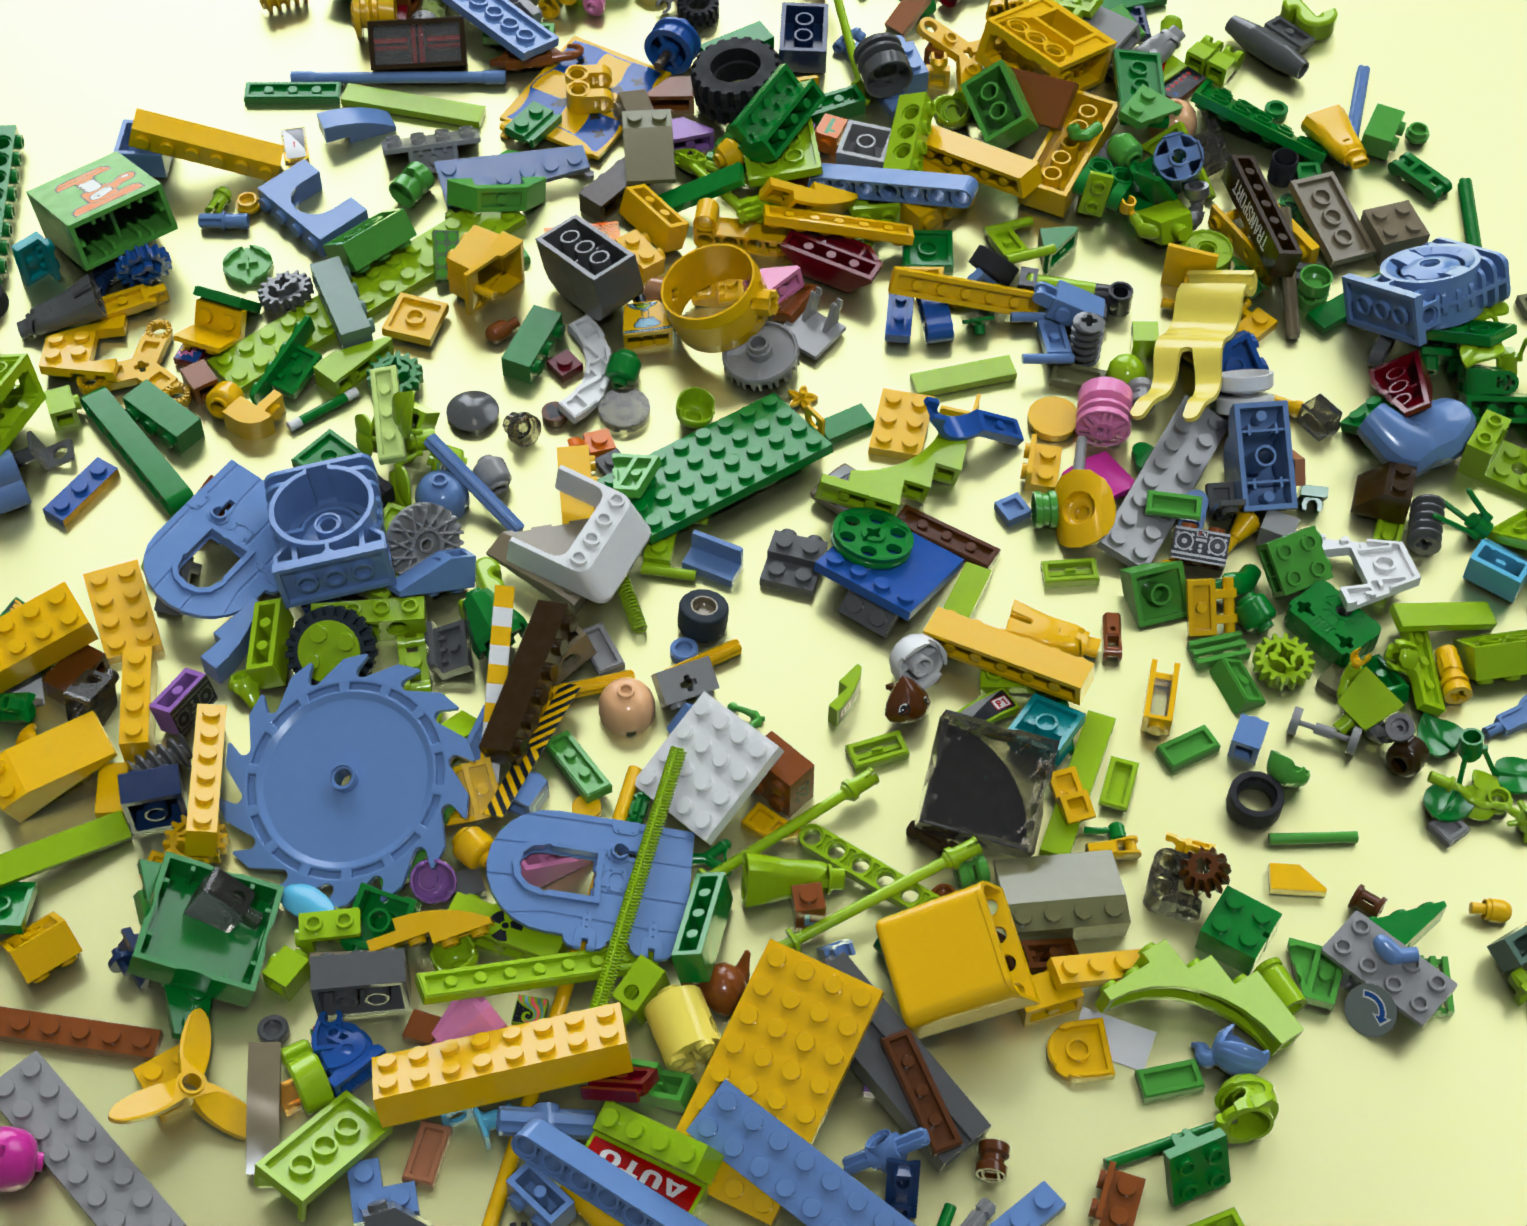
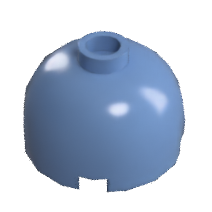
M439 469L424 475L417 484L415 492L416 503L430 502L443 506L451 511L452 515L457 516L455 521L463 517L467 506L470 504L468 489L449 470Z

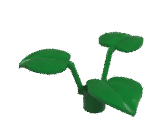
M1426 712L1423 713L1419 721L1417 737L1425 742L1429 748L1430 756L1441 758L1448 755L1449 752L1453 754L1458 752L1462 762L1457 783L1462 785L1467 762L1473 763L1483 754L1491 774L1499 776L1498 782L1500 787L1506 788L1512 794H1527V759L1503 757L1496 761L1494 767L1488 753L1489 747L1488 745H1483L1484 734L1476 728H1466L1463 730V728L1453 722L1435 718ZM1434 784L1428 787L1424 793V806L1432 818L1438 821L1456 822L1462 820L1474 808L1473 804L1468 803L1455 790L1447 793L1445 788Z

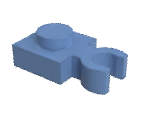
M845 938L816 948L821 961H824L830 955L837 957L843 951L847 955L856 954L852 940Z

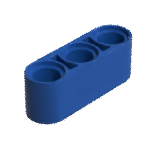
M916 298L926 343L953 342L954 330L948 304Z

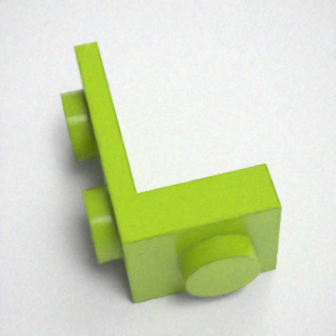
M1090 171L1082 197L1078 196L1077 212L1102 217L1114 176Z
M356 907L299 913V929L294 930L296 947H301L302 951L309 956V953L317 952L316 942L360 937L361 911L360 908Z

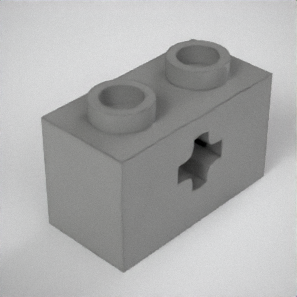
M709 656L651 675L661 708L669 705L671 710L682 707L686 703V699L696 696L698 700L704 691L713 697L712 691L720 688ZM684 680H691L692 686H689L688 689H681L680 683Z

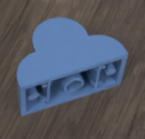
M1288 401L1233 404L1229 412V436L1225 441L1223 460L1226 482H1234L1236 500L1246 499V506L1240 511L1243 513L1297 509L1298 502Z

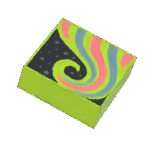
M518 994L511 1024L519 1025L546 1018L549 999Z

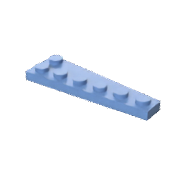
M583 145L434 162L448 210L457 207L447 204V179L472 178L475 185L521 184V177H546L547 183L590 171Z

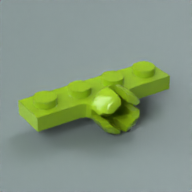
M1428 631L1399 632L1401 639H1396L1395 643L1389 644L1385 650V665L1389 670L1399 674H1406L1409 677L1417 710L1440 716L1446 711L1429 633Z

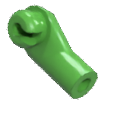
M1095 121L1086 129H1080L1078 123L1070 124L1067 127L1068 137L1072 141H1090L1103 131V126L1099 121Z

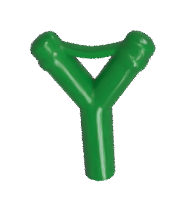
M723 839L704 853H693L692 865H705L714 869L723 863L716 859V857L724 853V862L727 860V851L731 848V842L728 839ZM731 871L730 873L726 874V876H727V877L731 876L732 873H733V871Z

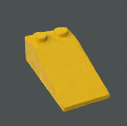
M90 711L0 753V807L2 811L21 823L118 755L96 713Z

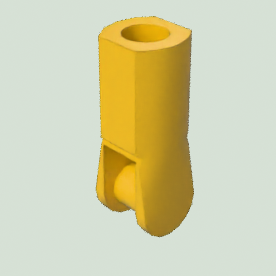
M1135 835L1085 844V852L1112 850L1115 860H1132L1142 856L1141 850L1137 849L1138 837ZM1125 847V850L1119 851L1118 848Z

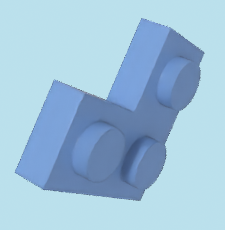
M378 1157L359 1161L347 1171L354 1226H365L362 1210L368 1209L367 1205L381 1199H386L387 1203L395 1201L420 1215L415 1181L383 1187Z

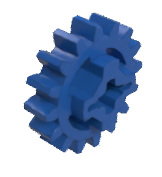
M148 244L140 247L136 245L133 251L125 250L126 255L118 256L119 261L115 262V271L118 279L122 281L123 285L129 283L130 287L143 283L144 285H153L154 280L161 281V276L169 275L168 270L172 269L169 252H166L165 247L158 248L157 244H154L152 247H149Z

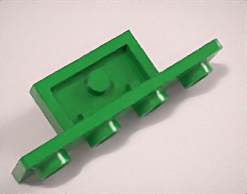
M305 315L302 321L295 325L287 342L282 343L275 359L267 364L263 376L251 387L249 396L253 404L257 405L274 389L295 400L314 374L313 366L323 358L321 354L304 347L315 331L310 316Z

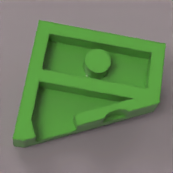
M1142 84L1120 110L1118 118L1139 130L1151 123L1156 124L1164 121L1165 116L1174 114L1176 117L1180 115L1183 106Z
M613 453V489L623 493L628 498H641L662 465L660 457L658 455Z
M1289 937L1288 953L1298 988L1306 998L1307 1004L1333 1010L1343 969L1321 953L1323 946Z

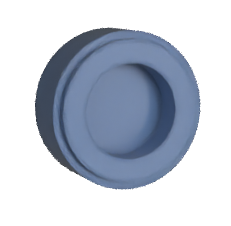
M688 637L678 638L670 645V657L675 664L698 655L697 643Z

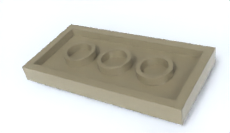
M1333 171L1290 181L1287 187L1330 267L1374 256L1376 249Z

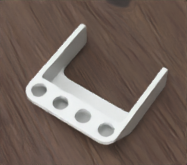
M560 465L557 470L555 488L595 507V511L565 554L554 556L512 537L508 543L506 560L593 602L606 603L613 598L648 543L651 529L626 495Z

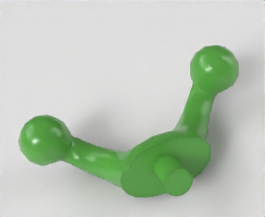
M730 702L727 706L733 713L741 712L751 718L749 724L754 728L761 727L762 722L765 721V716H760L757 710L739 706L735 702Z

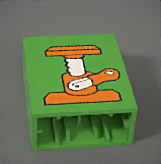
M117 151L26 191L44 236L48 237L53 244L85 271L125 254V250H134L136 245L140 247L178 229L162 184Z

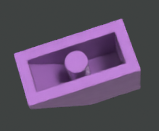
M685 117L672 119L674 150L682 148H694L700 152L713 150V128Z

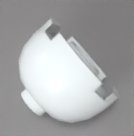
M910 634L903 637L896 643L889 658L891 673L897 681L902 676H906L918 683L924 690L940 679L942 673L939 671L943 664L947 665L948 661L947 652L943 646L925 634Z

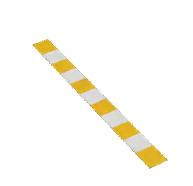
M495 585L482 737L508 675L515 587ZM481 751L480 759L486 758ZM491 762L497 785H499L500 763Z

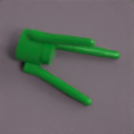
M1467 488L1466 492L1479 510V514L1473 512L1467 516L1444 500L1446 502L1445 507L1462 519L1466 527L1436 513L1432 515L1434 519L1467 534L1473 540L1485 539L1494 527V524L1491 522L1493 516L1486 511L1470 488Z

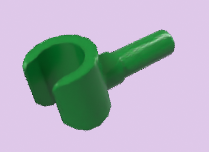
M1113 822L1108 827L1084 826V834L1109 835L1110 840L1126 837L1124 825L1120 822Z

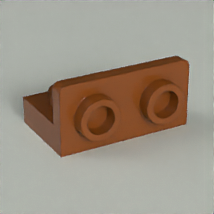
M1110 1160L1108 1171L1101 1169L1096 1188L1102 1190L1100 1200L1093 1198L1088 1217L1094 1219L1092 1226H1134L1146 1179L1115 1170L1117 1162Z

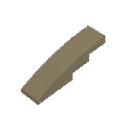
M249 1042L246 1174H254L255 1164L279 1145L281 1042Z

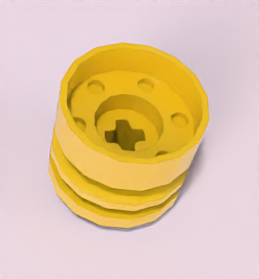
M352 0V25L358 40L364 39V28H367V21L397 19L396 0Z

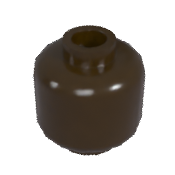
M1414 735L1407 742H1394L1386 753L1387 765L1391 771L1401 777H1413L1428 763L1430 757L1429 748L1424 741Z

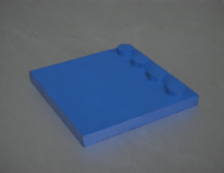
M871 520L873 523L882 524L877 520ZM912 532L914 544L910 557L905 563L895 568L872 569L855 564L844 558L832 546L815 562L814 571L909 621L963 567L965 559ZM892 534L896 538H903L900 535ZM841 538L844 541L852 542V540L848 538ZM888 550L892 554H899L896 551ZM862 552L864 555L874 556L869 552Z

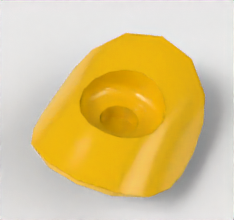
M1073 469L1061 476L1054 489L1058 499L1059 516L1058 526L1055 530L1059 544L1072 549L1083 548L1098 542L1109 533L1115 522L1116 505L1112 489L1103 477L1091 470Z

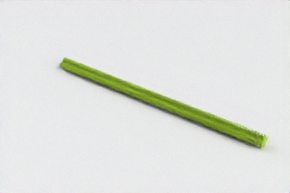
M670 747L589 1009L609 1004L608 1002L611 1001L608 998H612L610 995L613 993L610 991H614L612 988L615 987L612 984H616L614 981H617L614 977H618L616 974H619L620 968L618 967H621L620 964H622L620 960H623L622 957H624L622 953H625L624 950L627 949L625 947L628 946L626 943L629 942L627 940L630 939L627 936H631L629 933L633 929L631 926H634L632 924L635 922L634 919H636L634 916H637L636 913L638 911L636 909H639L637 906H640L641 900L639 899H642L641 896L644 893L642 889H645L644 886L647 883L645 879H648L647 876H649L648 873L651 870L649 866H652L651 863L654 860L652 856H655L654 853H656L655 850L658 847L656 843H659L658 840L661 839L659 838L662 834L660 830H663L662 827L665 826L663 824H665L666 814H668L667 811H669L668 808L671 805V798H673L672 795H674L673 792H675L674 789H676L675 786L678 782L676 779H679L678 776H680L679 773L682 770L684 757H686L684 754H687L683 748Z

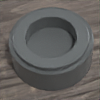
M274 1014L264 1017L259 1022L257 1033L261 1042H281V1045H283L290 1036V1029L284 1017Z

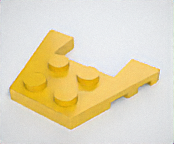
M127 315L115 316L46 336L39 362L41 375L72 377L74 373L85 374L86 379L95 380L96 376H105L106 381H116L119 369L117 359L94 361L100 338L126 336L129 323Z

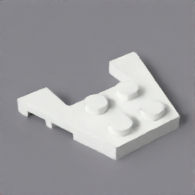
M1320 534L1326 557L1350 556L1363 585L1340 587L1339 597L1346 612L1356 610L1420 585L1421 576L1403 542L1367 539V543L1350 541L1347 536H1343L1339 540L1325 539L1326 534Z

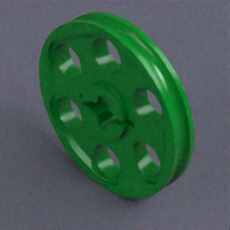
M868 507L851 508L841 512L835 518L830 534L831 542L838 553L855 564L872 569H890L902 565L910 557L914 544V537L910 528L901 519L886 511ZM871 520H877L882 524L873 523ZM846 522H853L856 526L849 525ZM892 534L900 535L903 538H896ZM841 538H848L852 540V542L844 541ZM888 550L896 551L899 554H892ZM862 552H869L874 556H867Z

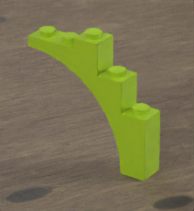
M1166 939L1156 945L1153 942L1145 945L1138 952L1140 957L1134 966L1122 976L1123 979L1118 982L1112 979L1105 983L1099 989L1101 994L1094 1003L1101 1014L1120 1005L1141 1000L1166 999L1190 1003L1213 1011L1235 1023L1254 1038L1264 1050L1268 1049L1271 1057L1293 1044L1304 1031V1028L1258 971L1253 972L1249 976L1243 973L1232 981L1212 955L1203 960L1195 958L1186 965Z

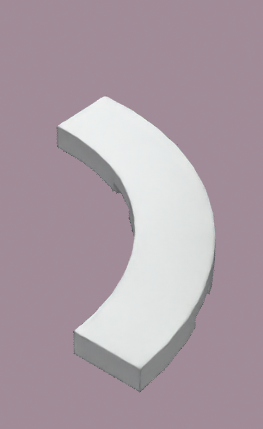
M588 314L568 324V332L581 347L586 364L581 384L570 395L558 402V410L573 424L584 419L599 405L610 384V379L605 376V370L611 355V349L604 338L603 331Z

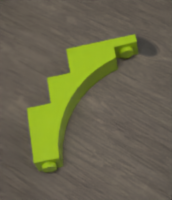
M938 432L933 442L925 450L903 463L882 469L851 470L847 480L822 473L814 498L848 508H875L895 515L901 497L924 503L931 488L932 480L955 486L962 471L968 440H948Z

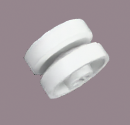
M1239 369L1222 372L1220 391L1224 394H1221L1216 399V412L1229 415L1233 404L1275 401V395L1266 391L1274 386V371L1266 369Z

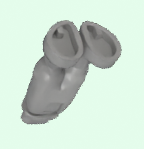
M1172 25L1168 30L1162 29L1161 32L1153 35L1132 50L1161 53L1163 64L1180 47V42L1186 38V35L1177 26ZM1112 62L1108 65L1107 74L1115 82Z

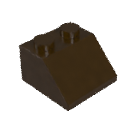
M1389 461L1358 475L1350 512L1404 525L1412 501L1417 467Z

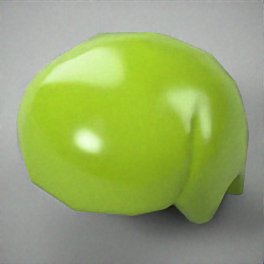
M1126 353L1117 355L1110 361L1105 377H1113L1128 384L1134 378L1146 377L1147 371L1143 362L1137 356Z
M699 387L686 388L679 394L675 406L677 419L682 425L692 429H700L707 426L713 420L715 414V398L705 389Z
M471 937L460 938V944L447 949H443L442 945L438 947L434 945L430 951V958L435 970L477 965L479 954Z

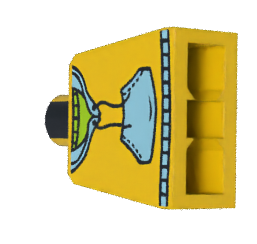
M641 294L633 299V303L624 306V349L634 352L673 347L672 326L660 301H648L645 295Z

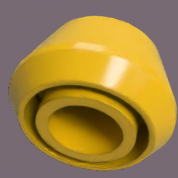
M725 138L715 148L713 161L718 168H724L739 161L742 165L744 164V155L738 149L739 144L734 139Z

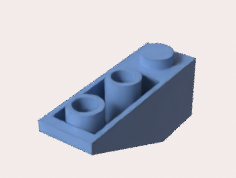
M464 548L439 550L396 577L397 584L387 586V589L396 594L398 598H407L419 594L436 596L442 591L460 593L466 588H474L476 555Z

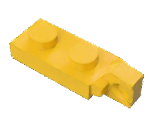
M143 283L102 296L108 317L101 320L123 314L129 316L169 301L170 298L165 284L162 283L151 287L144 286Z

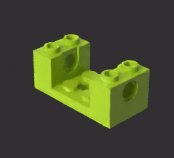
M1487 409L1466 444L1457 472L1527 502V450L1505 441L1512 419ZM1518 469L1521 470L1524 474L1518 475L1514 473L1512 470Z

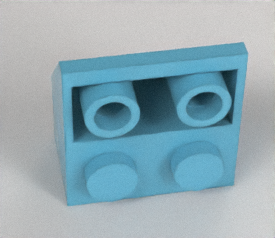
M1482 539L1469 558L1462 578L1513 603L1527 582V558L1490 539Z

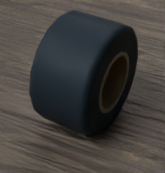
M708 589L690 591L679 602L677 626L683 635L697 642L716 640L724 634L727 628L729 605L725 598L717 592Z

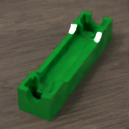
M856 84L824 93L826 99L811 117L814 124L818 125L825 113L847 119L865 114L866 99Z

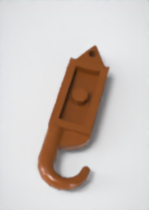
M571 43L567 45V48L576 50L560 52L559 49L552 48L525 61H522L510 51H503V55L490 59L489 63L493 67L506 68V71H521L524 68L530 67L544 68L547 65H553L555 62L577 59L583 55L584 48L580 44Z

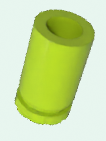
M1278 957L1267 959L1256 967L1253 972L1258 971L1292 1015L1305 1007L1307 1004L1306 998Z

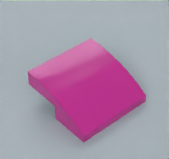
M1106 451L1085 458V470H1091L1107 481L1112 489L1115 501L1117 498L1127 495L1135 480ZM1073 466L1066 469L1061 476L1073 470Z

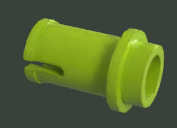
M223 186L216 188L213 192V198L205 208V213H211L213 209H215L213 213H221L226 204L231 203L232 192Z

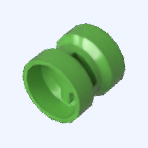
M983 854L973 857L970 861L961 863L960 868L953 870L959 890L980 881L990 882L991 880L988 863Z

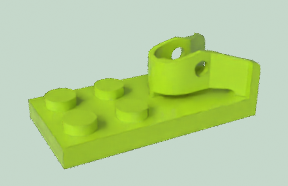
M345 1090L255 1164L254 1185L259 1189L275 1188L298 1206L297 1218L299 1221L304 1222L306 1221L307 1205L392 1134L393 1126L382 1128L377 1112Z

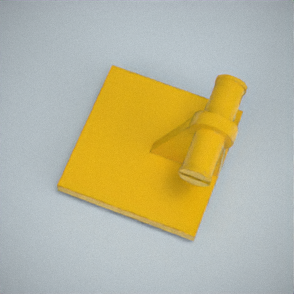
M1169 243L1160 284L1179 288L1181 283H1189L1187 276L1189 270H1216L1219 254ZM1163 297L1160 308L1174 310L1175 300Z

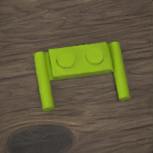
M1032 216L983 227L985 237L988 236V243L995 252L1012 264L1056 254L1055 244L1028 250L1013 231L1033 226Z
M709 516L693 524L708 525ZM678 531L653 544L649 542L646 544L641 574L696 581L697 570L671 567Z

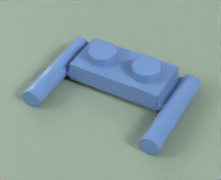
M1010 312V322H1037L1036 329L1043 354H1022V364H1074L1075 357L1074 353H1072L1064 324L1045 317L1046 312Z

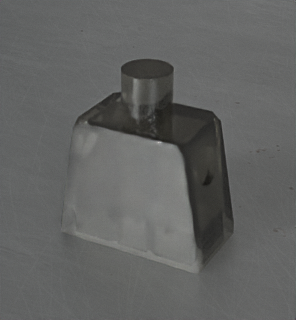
M106 668L103 672H99L93 669H86L65 690L63 697L68 721L94 711L104 727L118 702L115 684L120 677L115 670Z
M217 866L212 869L195 889L184 911V914L224 932H231L239 922L255 930L263 917L261 912L250 907L255 896L254 891Z

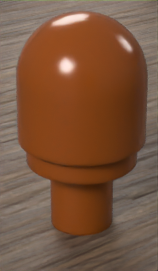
M514 317L507 322L502 319L492 323L486 328V339L492 344H499L510 338L512 330L520 326L518 319Z

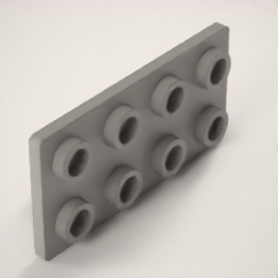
M462 126L458 128L459 131L449 132V129H438L434 131V134L425 135L424 132H415L406 138H400V135L387 136L386 140L381 141L383 155L408 152L409 163L418 161L428 167L432 173H436L434 162L459 159L457 145L480 143L481 137L477 128L473 129V126Z
M1355 911L1321 949L1323 955L1345 970L1339 986L1350 992L1360 984L1370 983L1378 985L1392 996L1397 1007V1013L1400 1011L1418 1026L1423 1027L1455 991L1457 983L1421 956H1419V962L1396 965L1387 963L1374 950L1373 940L1377 935H1386L1401 948H1407V946L1361 912Z

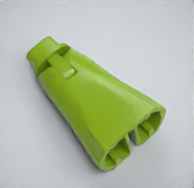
M744 852V874H742L741 900L744 909L791 899V885L821 882L823 894L825 892L826 894H831L832 890L844 889L845 868H832L831 864L816 860L785 859Z

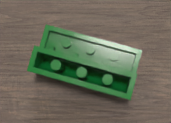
M786 63L777 67L729 126L741 142L738 149L743 155L759 163L778 159L826 99V96L814 79L811 78L799 82Z

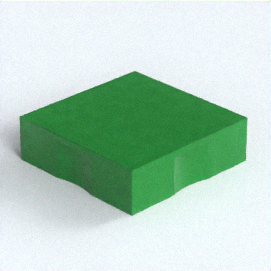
M166 851L126 973L248 1008L256 990L266 954V942L276 919L284 886L245 874L225 872L208 863Z

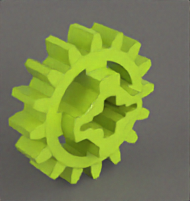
M1274 633L1271 641L1264 637L1262 643L1256 645L1252 657V663H1254L1253 671L1260 672V681L1269 680L1268 687L1278 684L1279 690H1283L1284 685H1288L1291 690H1294L1296 683L1304 686L1306 679L1310 680L1315 666V660H1312L1314 652L1306 651L1308 644L1302 643L1300 645L1298 643L1299 637L1297 636L1290 640L1287 633H1284L1283 638H1279Z

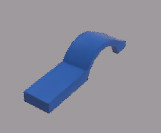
M927 396L923 400L930 416V422L939 434L948 440L963 441L982 437L1015 446L1020 445L1024 441L1018 420L1015 418L980 409L961 416H946L938 412L939 399Z

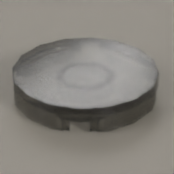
M615 388L607 392L600 399L598 405L600 421L606 428L614 432H620V430H627V433L634 432L642 428L650 418L651 407L649 399L643 392L635 388Z

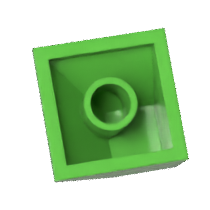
M1183 561L1147 563L1119 570L1124 598L1139 628L1187 617L1186 578Z

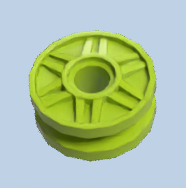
M1201 229L1193 231L1187 241H1182L1181 246L1219 254L1216 270H1230L1233 245L1222 233Z

